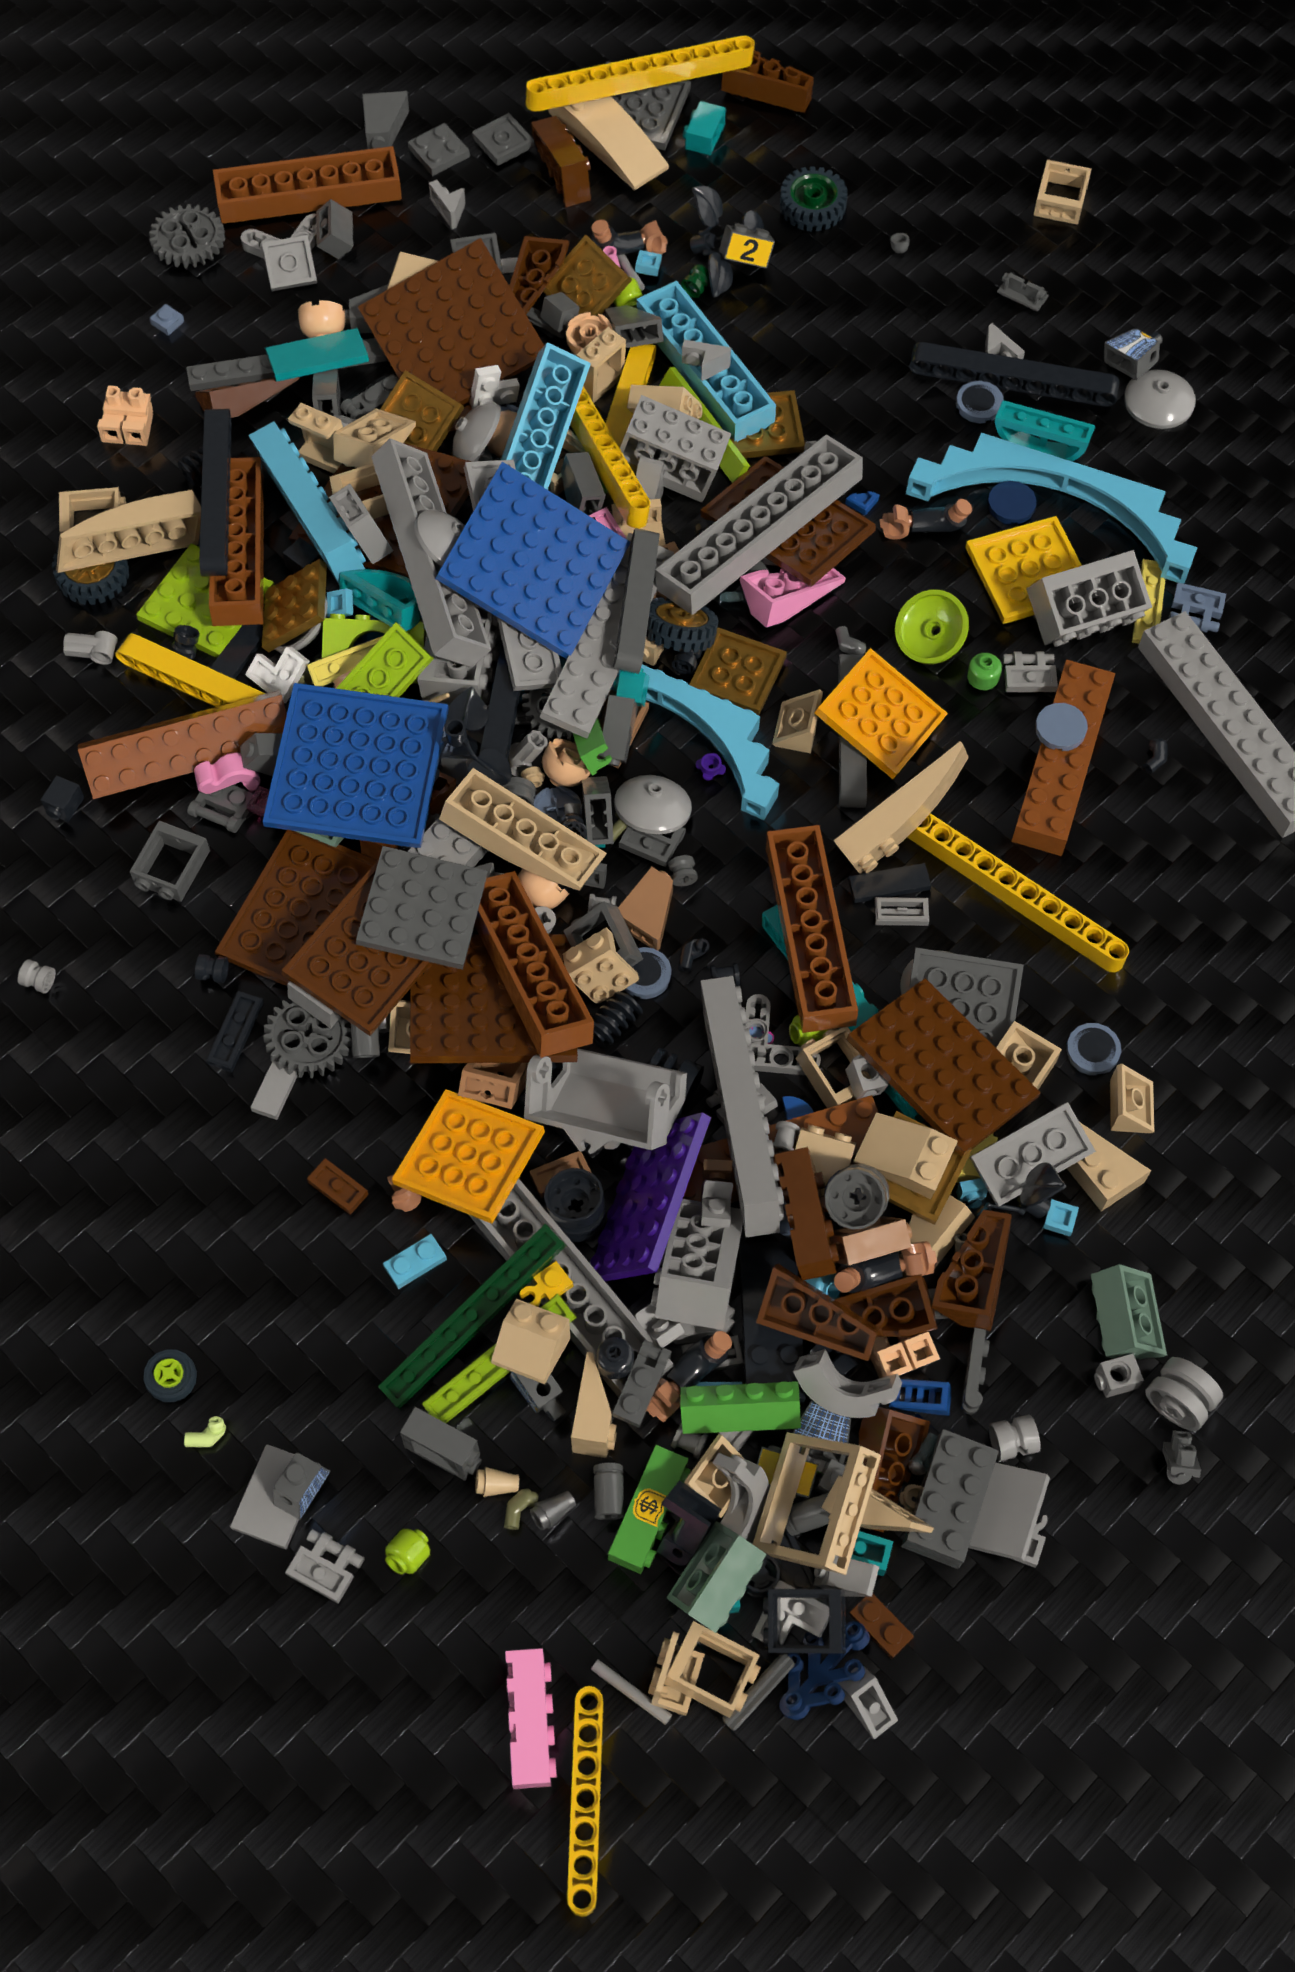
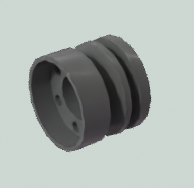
M851 1164L840 1170L828 1184L825 1193L826 1209L831 1218L840 1226L852 1230L864 1229L874 1224L887 1208L890 1198L889 1185L884 1175L875 1167L866 1164ZM857 1188H861V1193L866 1194L861 1201H857V1197L852 1195Z

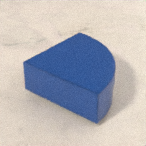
M870 491L860 494L853 493L846 498L845 504L866 515L878 502L880 495Z
M792 1096L782 1097L787 1120L813 1113L812 1108L805 1101Z

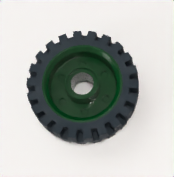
M806 167L801 168V172L798 170L793 171V175L789 174L781 186L780 208L786 221L790 220L792 226L798 224V229L803 230L804 226L807 227V231H812V227H815L816 231H821L822 226L825 230L830 228V224L835 226L837 221L842 219L846 209L847 188L844 186V181L840 180V176L837 174L833 176V171L831 170L825 173L824 168L819 167L818 171H815V167H810V171H807Z

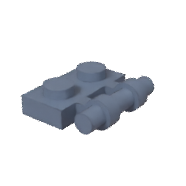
M1178 582L1171 608L1181 610L1180 613L1186 611L1188 615L1189 612L1203 615L1202 619L1190 617L1202 632L1207 633L1208 630L1218 632L1220 623L1210 620L1211 617L1221 618L1226 594ZM1171 611L1169 618L1176 616L1180 613Z

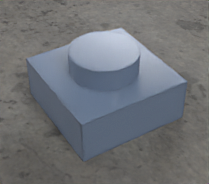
M165 304L150 317L151 325L169 336L184 322L182 314Z

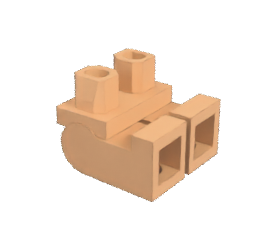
M108 386L103 406L104 414L102 419H99L97 425L101 441L123 444L125 439L126 444L147 446L153 417L150 394L143 393L141 388H132L129 392H121L118 386ZM109 430L116 431L117 435L110 436L108 432ZM133 432L140 433L141 437L134 438L131 435Z
M929 1332L912 1337H897L899 1343L890 1346L887 1337L877 1336L873 1353L870 1356L879 1379L897 1373L900 1376L940 1359Z

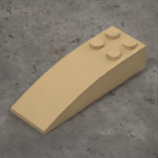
M611 96L549 109V113L552 116H557L560 122L565 124L569 132L633 190H636L669 169L668 163L654 144Z
M188 490L145 498L97 514L60 534L56 570L60 573L186 548L191 543L198 545L201 526V505L194 492Z
M961 742L953 746L834 840L859 874L872 871L878 865L877 861L883 856L889 857L899 849L898 845L939 804L969 758Z
M472 768L445 801L439 818L442 822L504 860L533 874L579 891L607 854L474 768Z

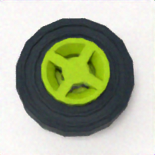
M164 1350L156 1353L148 1361L144 1369L143 1380L146 1389L154 1398L163 1402H176L184 1399L192 1391L196 1384L197 1371L194 1362L187 1354L178 1350Z

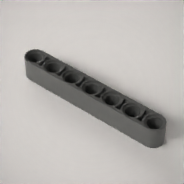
M639 528L634 529L629 551L613 664L614 669L636 674L640 672L644 656L660 533Z
M839 654L838 684L864 655ZM839 734V807L866 808L867 757Z

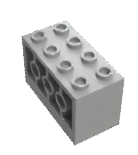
M641 395L620 450L634 474L637 472L640 456L664 462L663 486L703 502L732 433Z
M1134 550L1043 577L1027 588L1044 645L1053 643L1054 647L1069 642L1068 640L1077 638V640L1083 639L1097 631L1102 633L1111 630L1119 624H1122V626L1136 622V619L1144 617V612L1152 608Z
M477 605L491 651L473 667L435 656L431 650L427 635L424 649L434 659L417 679L422 701L449 693L450 696L438 702L448 704L449 706L459 694L473 687L483 702L489 704L491 690L488 687L495 677L493 661H498L499 646L495 645L498 640H502L497 616Z
M682 1199L666 1245L667 1248H665L660 1265L663 1266L662 1268L659 1267L655 1273L654 1284L659 1285V1288H654L651 1305L656 1306L655 1318L724 1330L743 1225L740 1209L731 1207L730 1228L701 1226V1202Z

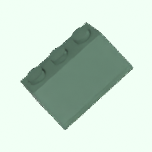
M1120 1264L1091 1274L1093 1283L1092 1293L1096 1299L1097 1320L1101 1326L1102 1347L1106 1357L1116 1359L1134 1354L1135 1359L1167 1356L1151 1274Z
M716 1521L668 1594L667 1599L716 1633L719 1627H722L727 1622L729 1612L736 1601L743 1597L746 1585L752 1576L761 1569L766 1553Z

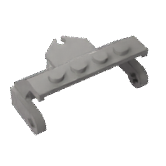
M577 1048V1062L563 1063V1070L551 1084V1059L547 1056L540 1058L539 1055H534L530 1059L527 1067L524 1119L563 1128L580 1152L586 1150L584 1142L590 1144L589 1154L596 1152L603 1146L605 1149H615L620 1143L648 1150L666 1145L667 1136L685 1101L687 1073Z

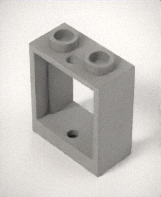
M348 484L329 497L372 564L393 552V549L351 484Z

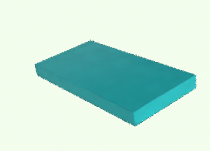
M358 328L266 348L276 382L369 362L368 353Z

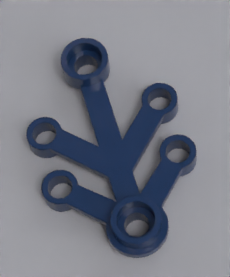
M859 1622L848 1623L846 1625V1654L850 1649H863L870 1640L868 1631ZM809 1631L803 1637L805 1645H824L822 1637H818ZM797 1653L788 1654L797 1663L788 1672V1692L780 1700L781 1712L787 1718L799 1720L808 1714L810 1707L828 1703L832 1705L840 1704L845 1698V1692L837 1682L846 1680L859 1681L865 1675V1668L859 1660L852 1659L845 1664L844 1668L834 1669L846 1654H829L822 1663L821 1654H808V1679L801 1686L800 1672L804 1668V1662ZM854 1668H858L856 1672L851 1673ZM827 1685L824 1692L813 1693L818 1686ZM838 1691L836 1695L831 1696L833 1692Z

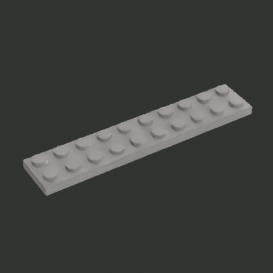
M514 460L465 462L464 472L473 511L501 462L516 470ZM497 617L513 691L553 688L562 671L559 655Z
M629 532L626 539L631 542L633 534ZM630 545L572 655H569L540 715L541 719L586 739L619 672L618 669L613 668ZM658 545L655 569L673 556L674 552ZM655 574L651 601L653 600L657 592Z

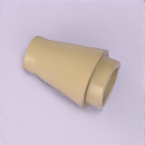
M485 1467L484 1470H477L476 1494H483V1497L510 1492L518 1493V1474H510Z

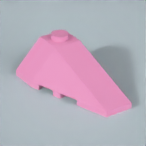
M832 568L810 587L784 569H780V573L758 570L741 576L740 583L751 615L765 627H770L788 620L844 583L846 578Z

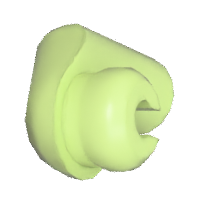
M214 1416L209 1419L208 1426L203 1432H186L184 1438L185 1447L213 1446L225 1433L226 1425L221 1417Z

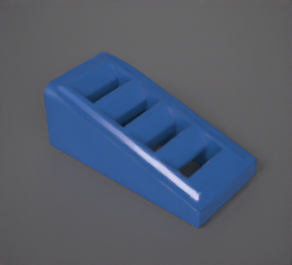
M900 1379L902 1382L901 1387L906 1388L905 1402L899 1401V1391L897 1398L889 1403V1408L950 1415L952 1388L949 1382ZM912 1389H917L916 1403L911 1402ZM924 1390L929 1391L928 1403H923ZM936 1392H941L940 1404H935Z

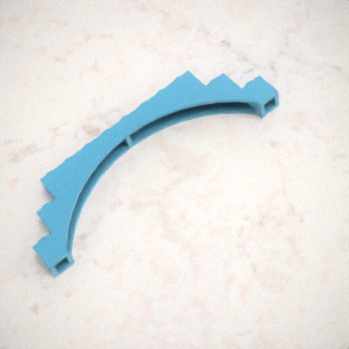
M981 433L973 452L950 445L941 465L918 458L909 476L906 494L929 501L930 497L954 488L1005 481H1017L1068 493L1101 508L1119 520L1137 536L1152 554L1162 571L1160 577L1177 583H1185L1197 547L1174 540L1181 519L1159 512L1166 491Z
M559 655L561 667L563 668L567 659ZM642 664L643 672L650 677L646 700L663 706L681 716L713 743L726 760L738 783L742 795L741 810L765 820L778 797L779 783L768 776H761L768 764L769 749L758 742H752L759 730L760 716L756 715L752 710L740 708L733 705L729 700L715 697L704 689H697L681 679H674L661 670H654ZM521 690L519 703L522 702V694H526L524 690Z

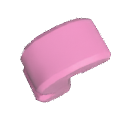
M237 752L226 754L213 764H210L209 761L201 762L194 768L197 788L205 794H211L239 782H243L244 786L250 792H253L261 783L259 772L243 768L241 753Z

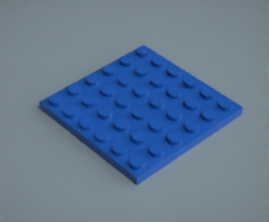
M501 462L435 579L558 655L568 659L569 655H572L631 542L506 463Z
M294 683L264 813V827L421 848L437 771L439 749L442 744L444 726L449 710L448 704Z

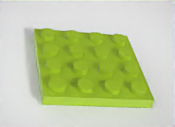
M191 543L136 615L139 621L172 637L174 629L179 625H188L196 628L200 633L199 641L195 644L197 649L218 658L242 625H212L209 609V576H201L199 563L200 547ZM264 577L263 604L265 603L267 589L275 585L273 581Z

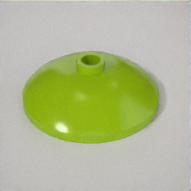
M927 590L918 593L904 604L898 614L895 625L897 643L901 650L916 662L922 664L943 662L955 655L963 646L969 629L968 614L960 600L946 591ZM940 628V632L934 635V630Z

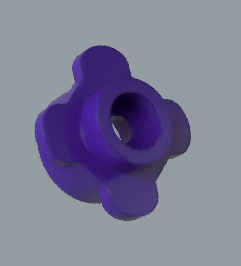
M715 753L706 754L696 762V767L702 771L705 780H712L714 776L718 774L723 775L726 772L725 765L721 764L719 755Z

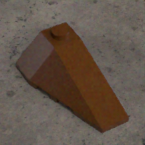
M524 237L509 287L525 314L529 312L564 263L569 240Z
M275 377L259 380L260 382L239 383L235 387L222 386L196 391L195 395L203 412H205V409H230L231 418L240 416L300 378L296 377L276 382Z
M989 1210L982 1211L967 1234V1239L958 1252L956 1251L952 1257L951 1264L938 1279L932 1303L933 1309L962 1326L991 1331L1012 1214Z
M922 1274L835 1299L880 1328L877 1336L912 1337L937 1329L931 1297Z
M878 1407L875 1416L862 1418L859 1431V1445L881 1455L872 1489L896 1504L899 1502L897 1495L903 1483H908L912 1476L909 1473V1461H914L915 1458L920 1459L924 1451L930 1421ZM864 1458L862 1465L866 1466L868 1459ZM872 1529V1530L884 1532V1530Z

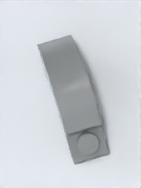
M826 1349L799 1357L793 1370L800 1386L815 1403L832 1413L851 1418L875 1416L879 1404H888L894 1401L902 1385L898 1373L869 1382L852 1381L836 1370Z
M718 1453L713 1464L728 1478L731 1485L730 1504L720 1523L753 1544L770 1489L767 1475L762 1467L734 1454L728 1457Z

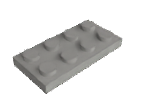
M1066 1102L969 1158L998 1207L1021 1194L1023 1185L1026 1184L1028 1173L1038 1164L1047 1162L1053 1165L1057 1173L1096 1151L1069 1103Z

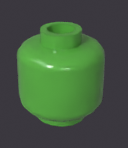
M977 654L969 664L967 672L969 683L979 690L992 689L1000 679L1002 664L993 654Z

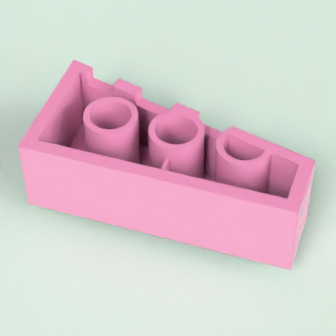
M543 1649L505 1651L506 1663L508 1665L507 1691L508 1700L510 1701L509 1727L511 1733L510 1748L513 1789L551 1786L550 1778H556V1759L549 1758V1746L555 1745L554 1726H548L547 1714L553 1713L552 1694H546V1682H551V1663H545Z

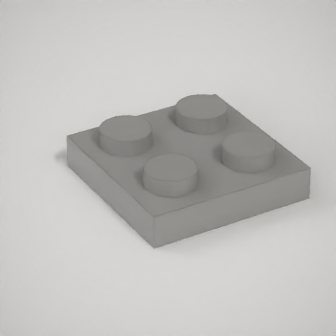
M308 235L262 243L272 291L317 283Z

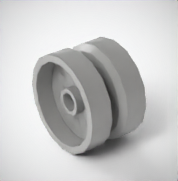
M1172 1357L1160 1370L1161 1377L1157 1376L1147 1387L1146 1396L1155 1409L1168 1420L1184 1429L1197 1431L1208 1419V1411L1214 1410L1223 1399V1392L1215 1380L1200 1367L1180 1357Z

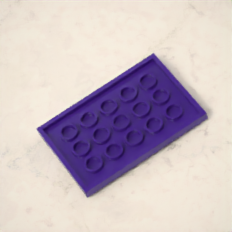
M701 1112L676 1119L664 1146L653 1150L634 1146L631 1155L626 1160V1170L623 1178L617 1185V1195L614 1203L608 1210V1220L605 1228L598 1237L599 1245L596 1253L589 1262L604 1281L651 1274L658 1271L711 1119L708 1115Z

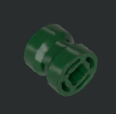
M694 265L689 275L682 280L681 287L690 297L698 298L704 291V287L709 285L708 269L702 265Z

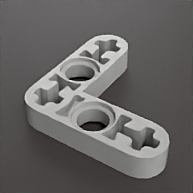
M316 214L306 216L290 237L308 235L311 250L317 243ZM248 229L241 235L243 249L264 259L262 243L281 240L255 229Z
M761 994L751 996L746 1004V1029L760 1027L764 1032L759 1038H754L750 1035V1049L756 1052L758 1057L757 1061H755V1071L806 1075L798 1062H796V1066L792 1065L793 1055L798 1056L802 1051L800 1047L768 1044L770 1001ZM756 1004H761L760 1019H755L754 1007ZM766 1053H770L769 1063H765ZM818 1053L812 1056V1058L820 1067L821 1057ZM777 1054H785L789 1061L785 1065H779L775 1063L773 1058Z

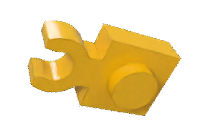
M555 1261L533 1277L536 1285L524 1287L520 1291V1297L523 1299L527 1295H533L535 1299L529 1304L539 1307L541 1299L546 1297L549 1301L556 1294L561 1296L573 1287V1282L558 1262Z

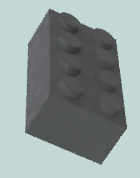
M943 1429L936 1438L926 1468L927 1471L921 1484V1490L918 1493L915 1508L912 1512L913 1515L931 1525L934 1529L932 1533L906 1532L901 1547L956 1569L965 1561L999 1450Z

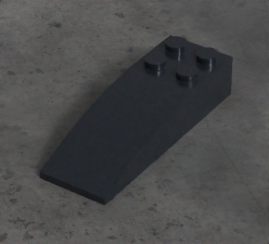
M740 1242L744 1384L798 1382L793 1370L799 1357L803 1356V1339L756 1323L773 1267L778 1263L798 1276L792 1242ZM799 1384L800 1408H803L805 1391Z

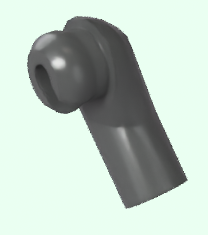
M841 626L835 630L839 648L842 652L850 655H863L866 652L865 643L849 637L847 627Z

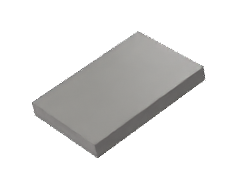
M266 1444L230 1526L232 1530L287 1549L299 1520L274 1505L273 1488L294 1454Z
M995 1463L969 1548L1024 1561L1050 1477L1044 1473Z

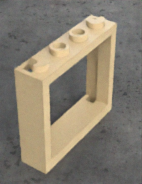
M787 1432L753 1545L774 1558L846 1575L881 1455L860 1445ZM809 1449L849 1456L819 1555L780 1546ZM864 1458L868 1459L866 1466L862 1465ZM835 1555L839 1557L837 1564L833 1563Z

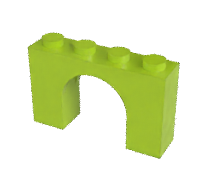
M330 614V618H324L322 659L353 648L355 642L367 633L381 632L385 634L391 627L380 620H370V615H355V619H345L343 614ZM420 618L419 623L407 632L424 648L427 632ZM418 677L412 682V684H418Z

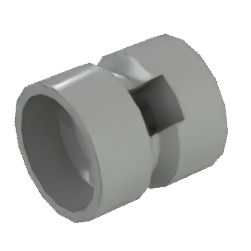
M1031 1415L1013 1418L1011 1424L1006 1420L989 1424L992 1448L999 1450L998 1461L1015 1458L1017 1452L1025 1456L1040 1451L1039 1433Z

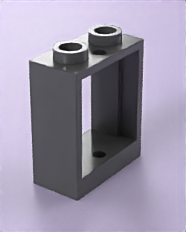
M158 821L130 870L135 886L143 891L151 890L157 892L164 899H175L182 902L210 852L207 840L202 836ZM164 844L192 854L176 885L148 875Z
M607 902L598 903L592 907L589 913L575 919L571 926L564 930L570 946L574 947L584 941L583 935L606 920L620 947L617 953L631 967L643 960L618 906Z
M417 1407L414 1408L400 1432L404 1447L465 1481L469 1474L474 1475L482 1461L479 1458L480 1452L477 1440Z

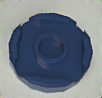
M1005 481L994 486L989 493L988 509L996 520L1004 524H1011V522L1021 524L1029 520L1035 512L1036 497L1027 485L1017 481Z

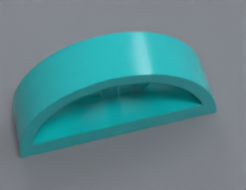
M1004 400L995 417V426L1001 439L1069 461H1074L1083 455L1095 429V425ZM1048 439L1061 443L1049 442Z
M370 569L340 572V589L347 588L353 590V604L390 627L397 622L408 631L419 623L421 613L418 609L417 600L409 578L388 571Z

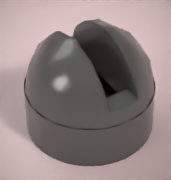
M897 233L891 237V247L896 253H904L908 249L909 236L907 234Z

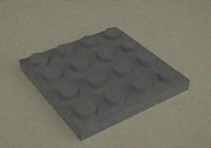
M684 80L611 97L628 113L657 149L666 150L690 91L691 81Z
M383 846L356 938V945L463 970L488 871Z
M915 948L909 989L926 978L994 1047H997L1016 1018L1024 965Z

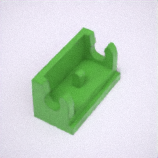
M598 718L587 739L573 733L579 756L592 776L597 773V770L611 762V755L606 756L604 759L597 758L600 753L608 749Z

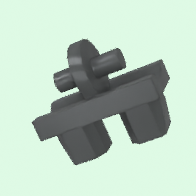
M1174 1430L1171 1442H1163L1162 1451L1167 1463L1166 1474L1169 1480L1175 1484H1184L1192 1476L1200 1478L1201 1468L1196 1456V1448L1191 1445L1192 1436L1190 1432Z

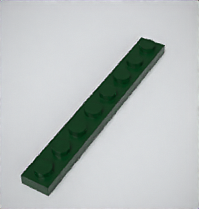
M544 1224L378 1387L400 1409L567 1245L547 1224Z

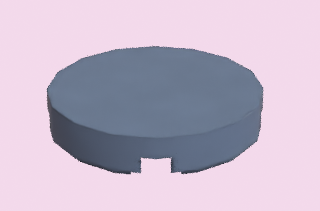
M1054 703L1046 706L1039 713L1035 730L1040 742L1048 748L1069 751L1077 748L1084 741L1088 726L1084 714L1075 706L1066 703Z

